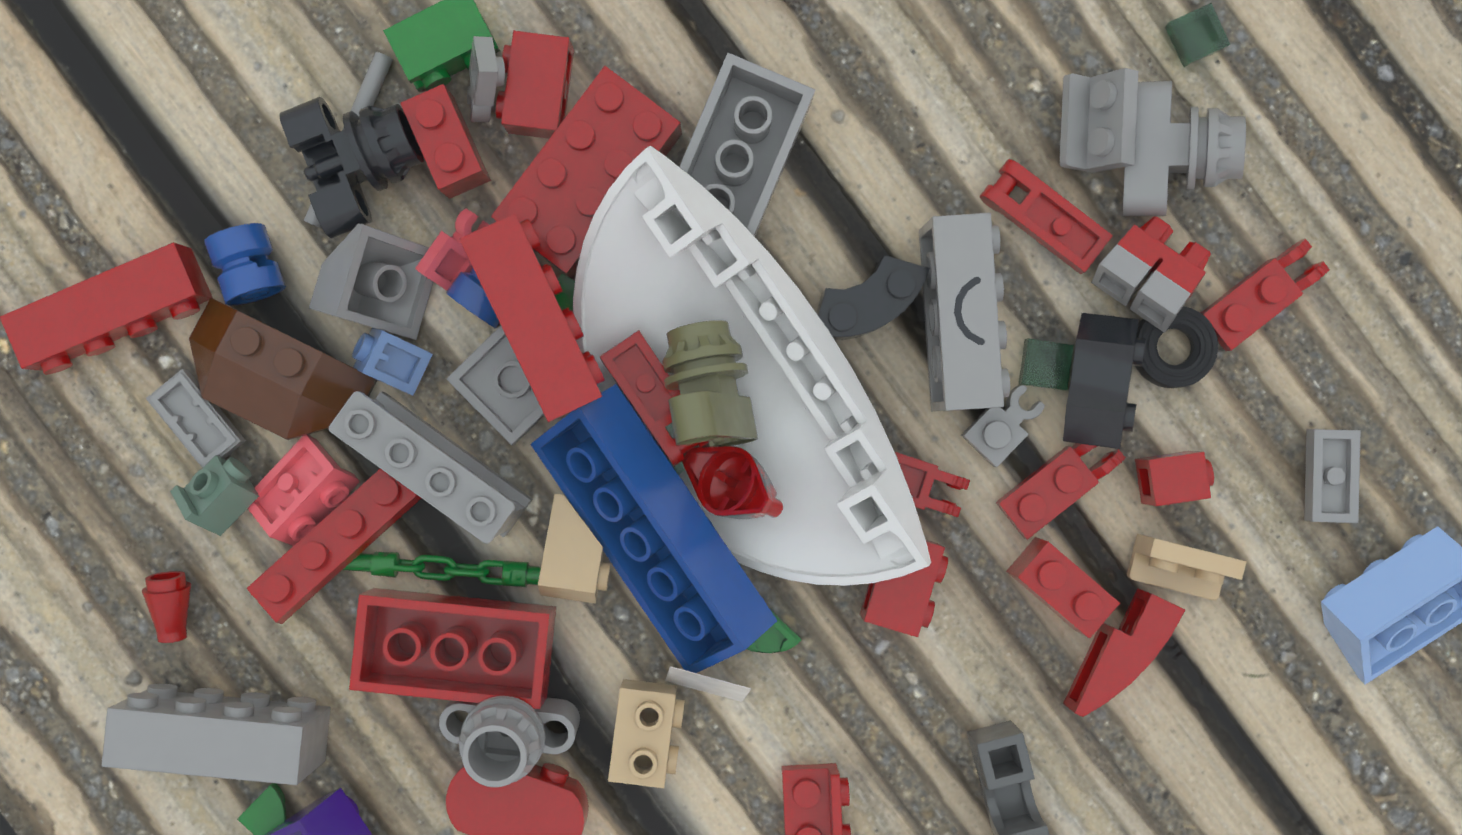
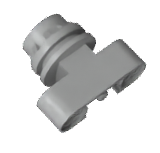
M1172 81L1138 82L1135 165L1125 167L1123 216H1166L1169 173H1186V190H1194L1196 179H1203V187H1215L1226 179H1242L1246 147V117L1229 116L1219 108H1208L1206 117H1199V108L1197 106L1190 107L1189 123H1171Z
M495 696L485 699L480 703L450 700L439 719V727L443 736L450 742L459 744L460 756L466 772L476 782L488 787H503L517 782L529 774L542 753L560 754L567 751L575 740L580 724L578 709L567 700L547 698L540 709H533L528 703L510 696ZM462 710L469 713L464 723L456 718L454 711ZM559 721L566 726L568 731L561 734L554 733L548 729L546 722Z

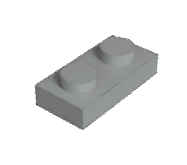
M1307 429L1304 521L1358 523L1361 430Z

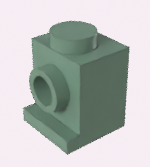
M217 455L199 470L184 488L176 485L170 491L185 520L219 536L259 497L249 480L252 476L250 470L233 457L225 460Z

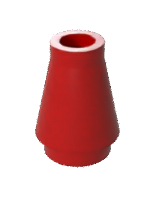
M168 571L146 577V587L142 589V594L157 632V641L159 643H173L186 639L191 583L186 581L185 572Z

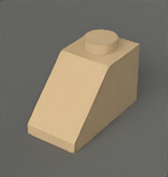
M554 494L538 581L540 596L596 604L598 590L607 591L611 563L603 562L602 545L566 497Z

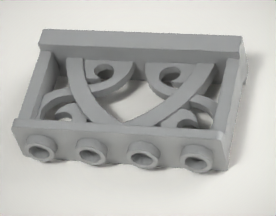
M359 391L354 392L329 426V431L485 544L490 543L498 535L502 537L507 536L533 500L385 392H380L376 399H371Z

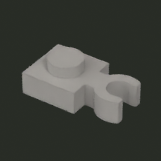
M473 36L469 65L470 86L467 90V104H471L470 122H489L491 106H494L496 86H503L505 81L503 57H496L492 37Z
M1019 385L1010 391V395L1006 399L1007 406L1004 410L1001 407L986 408L960 435L993 467H998L1027 437L1028 433L1019 424L1023 420L1036 418L1045 407L1041 401L1034 403L1027 411L1020 407L1019 398L1028 389L1025 385Z

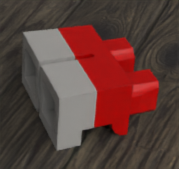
M1154 216L1140 228L1134 224L1100 262L1091 283L1126 306L1137 293L1142 283L1153 272L1139 290L1130 310L1165 333L1206 274L1204 268L1211 253L1198 243L1189 241L1181 253L1178 254L1165 245L1173 233L1171 226L1157 216Z

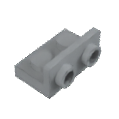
M1123 68L1094 77L1074 73L1063 77L1060 141L1061 167L1096 173L1135 165L1139 71Z

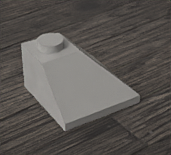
M358 223L322 263L309 309L416 340L433 281L422 275L415 268L429 247Z

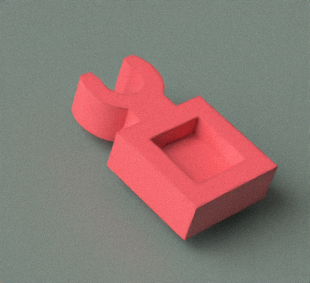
M467 208L461 211L455 222L456 231L453 236L450 237L441 230L415 269L445 290L449 289L460 272H470L472 267L459 238L472 233V225L479 216ZM482 221L477 230L486 227L489 224L485 221Z

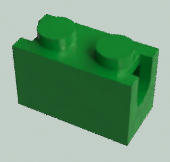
M442 0L383 30L405 75L411 84L414 83L418 92L424 89L428 91L442 84L446 86L451 81L450 76L466 68L469 70L473 36L493 38L474 0ZM493 38L495 53H497L500 49Z

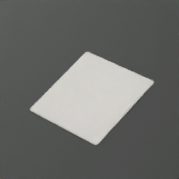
M671 666L665 681L740 702L745 699L751 690L748 687Z

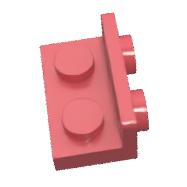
M305 435L254 487L259 497L247 509L269 537L294 546L348 498L349 493L358 485L359 480L353 473L340 468L317 439Z

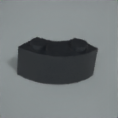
M884 255L878 261L871 276L862 284L847 289L826 288L821 295L816 313L835 341L867 335L891 322L906 310L920 292L930 268Z
M1089 313L1081 314L1066 404L1063 441L1120 449L1123 431L1133 432L1137 404L1127 403L1132 366L1142 367L1146 339L1137 338L1139 319Z

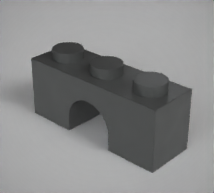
M1011 720L968 731L967 736L993 835H1049L1048 827L1040 816L1032 793L1030 780L1035 779L1023 732Z

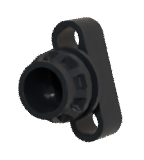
M317 97L279 114L289 146L297 152H302L307 164V167L304 169L305 177L308 181L314 182L317 191L309 194L308 197L321 228L329 238L352 231L358 223L366 225L372 222L371 213L360 183L368 180L377 191H382L388 188V180L391 183L402 181L411 167L424 162V156L405 113L399 104L386 109L367 106L360 109L359 116L353 111L343 114L345 130L339 131L336 120L322 97Z

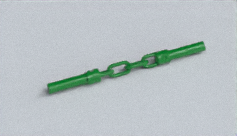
M376 551L374 554H359L343 570L371 572V575L393 578L397 577L398 572H413L420 579L447 581L454 578V576L477 577L485 584L527 587L528 584L538 585L541 567L529 566V562L484 560L478 565L455 563L450 557L420 555L414 560L400 559L398 552ZM424 562L448 564L444 567L446 574L422 572L426 566ZM488 567H501L502 578L486 577L490 572Z

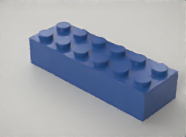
M617 384L601 392V398L571 411L530 445L575 511L602 545L603 552L682 668L686 671L698 673L746 650L778 620L694 499L684 481L679 477L662 452L658 443L647 430Z

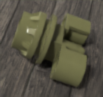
M722 320L703 321L680 326L667 332L669 348L663 359V367L666 373L674 374L664 380L665 388L668 390H680V395L668 400L676 445H692L709 441L710 447H725L758 440L751 399L747 396H740L736 384V379L748 374V367L745 363H736V361L743 358L741 345L731 337L728 322Z

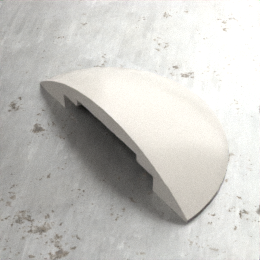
M652 146L647 147L623 170L608 189L593 216L583 241L576 270L573 314L584 337L576 340L582 353L589 351L591 355L593 354L605 381L597 384L600 392L617 383L599 357L638 330L663 365V359L669 348L667 332L677 327L697 322L727 321L731 337L742 348L743 358L736 361V363H745L748 367V374L736 379L738 394L750 397L758 435V440L733 447L746 450L762 465L777 492L776 498L783 504L782 513L775 518L765 515V517L752 519H736L714 515L701 504L683 463L680 462L673 468L684 481L686 487L737 561L759 572L791 581L841 586L877 583L902 577L928 567L931 564L928 546L913 498L896 454L854 370L827 327L799 288L750 231L694 178ZM671 423L665 428L672 439H674V429Z

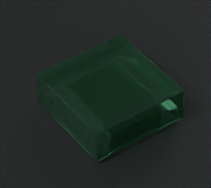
M1212 3L1170 21L1165 26L1183 67L1217 53L1230 45Z
M1025 339L1018 384L1067 391L1074 345Z

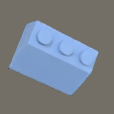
M1438 526L1424 535L1418 534L1411 537L1405 542L1400 551L1386 560L1379 559L1374 561L1364 570L1361 576L1347 585L1340 584L1335 586L1321 601L1325 627L1357 677L1365 685L1462 623V547Z

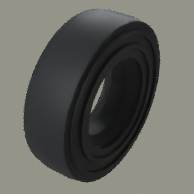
M1183 306L1167 329L1182 331L1190 341V354L1184 362L1178 365L1168 364L1161 359L1158 354L1157 343L1164 332L1145 319H1142L1138 324L1137 338L1146 339L1142 367H1135L1146 380L1164 388H1183L1197 383L1208 374L1217 358L1218 340L1212 324L1204 315L1192 308Z

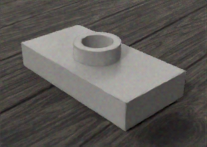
M181 369L146 398L202 468L215 455L225 459L246 442L217 405L202 398L199 382L189 370Z

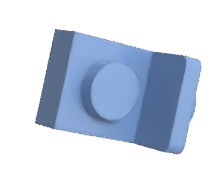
M372 327L369 334L363 333L354 347L352 358L356 359L353 368L413 396L433 354L381 329Z

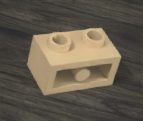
M623 679L619 690L608 782L664 788L666 774H676L679 746L670 745L672 727H682L685 700L676 699V685Z

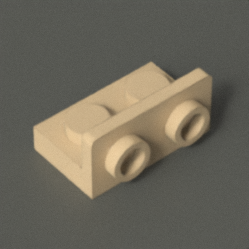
M1137 534L1127 577L1131 580L1216 601L1219 598L1224 577L1228 576L1242 580L1247 561Z

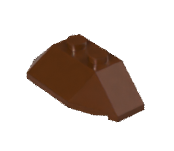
M210 298L189 337L202 398L286 440L328 429L354 392L359 391L369 397L377 382V379L363 374L357 369L213 298Z

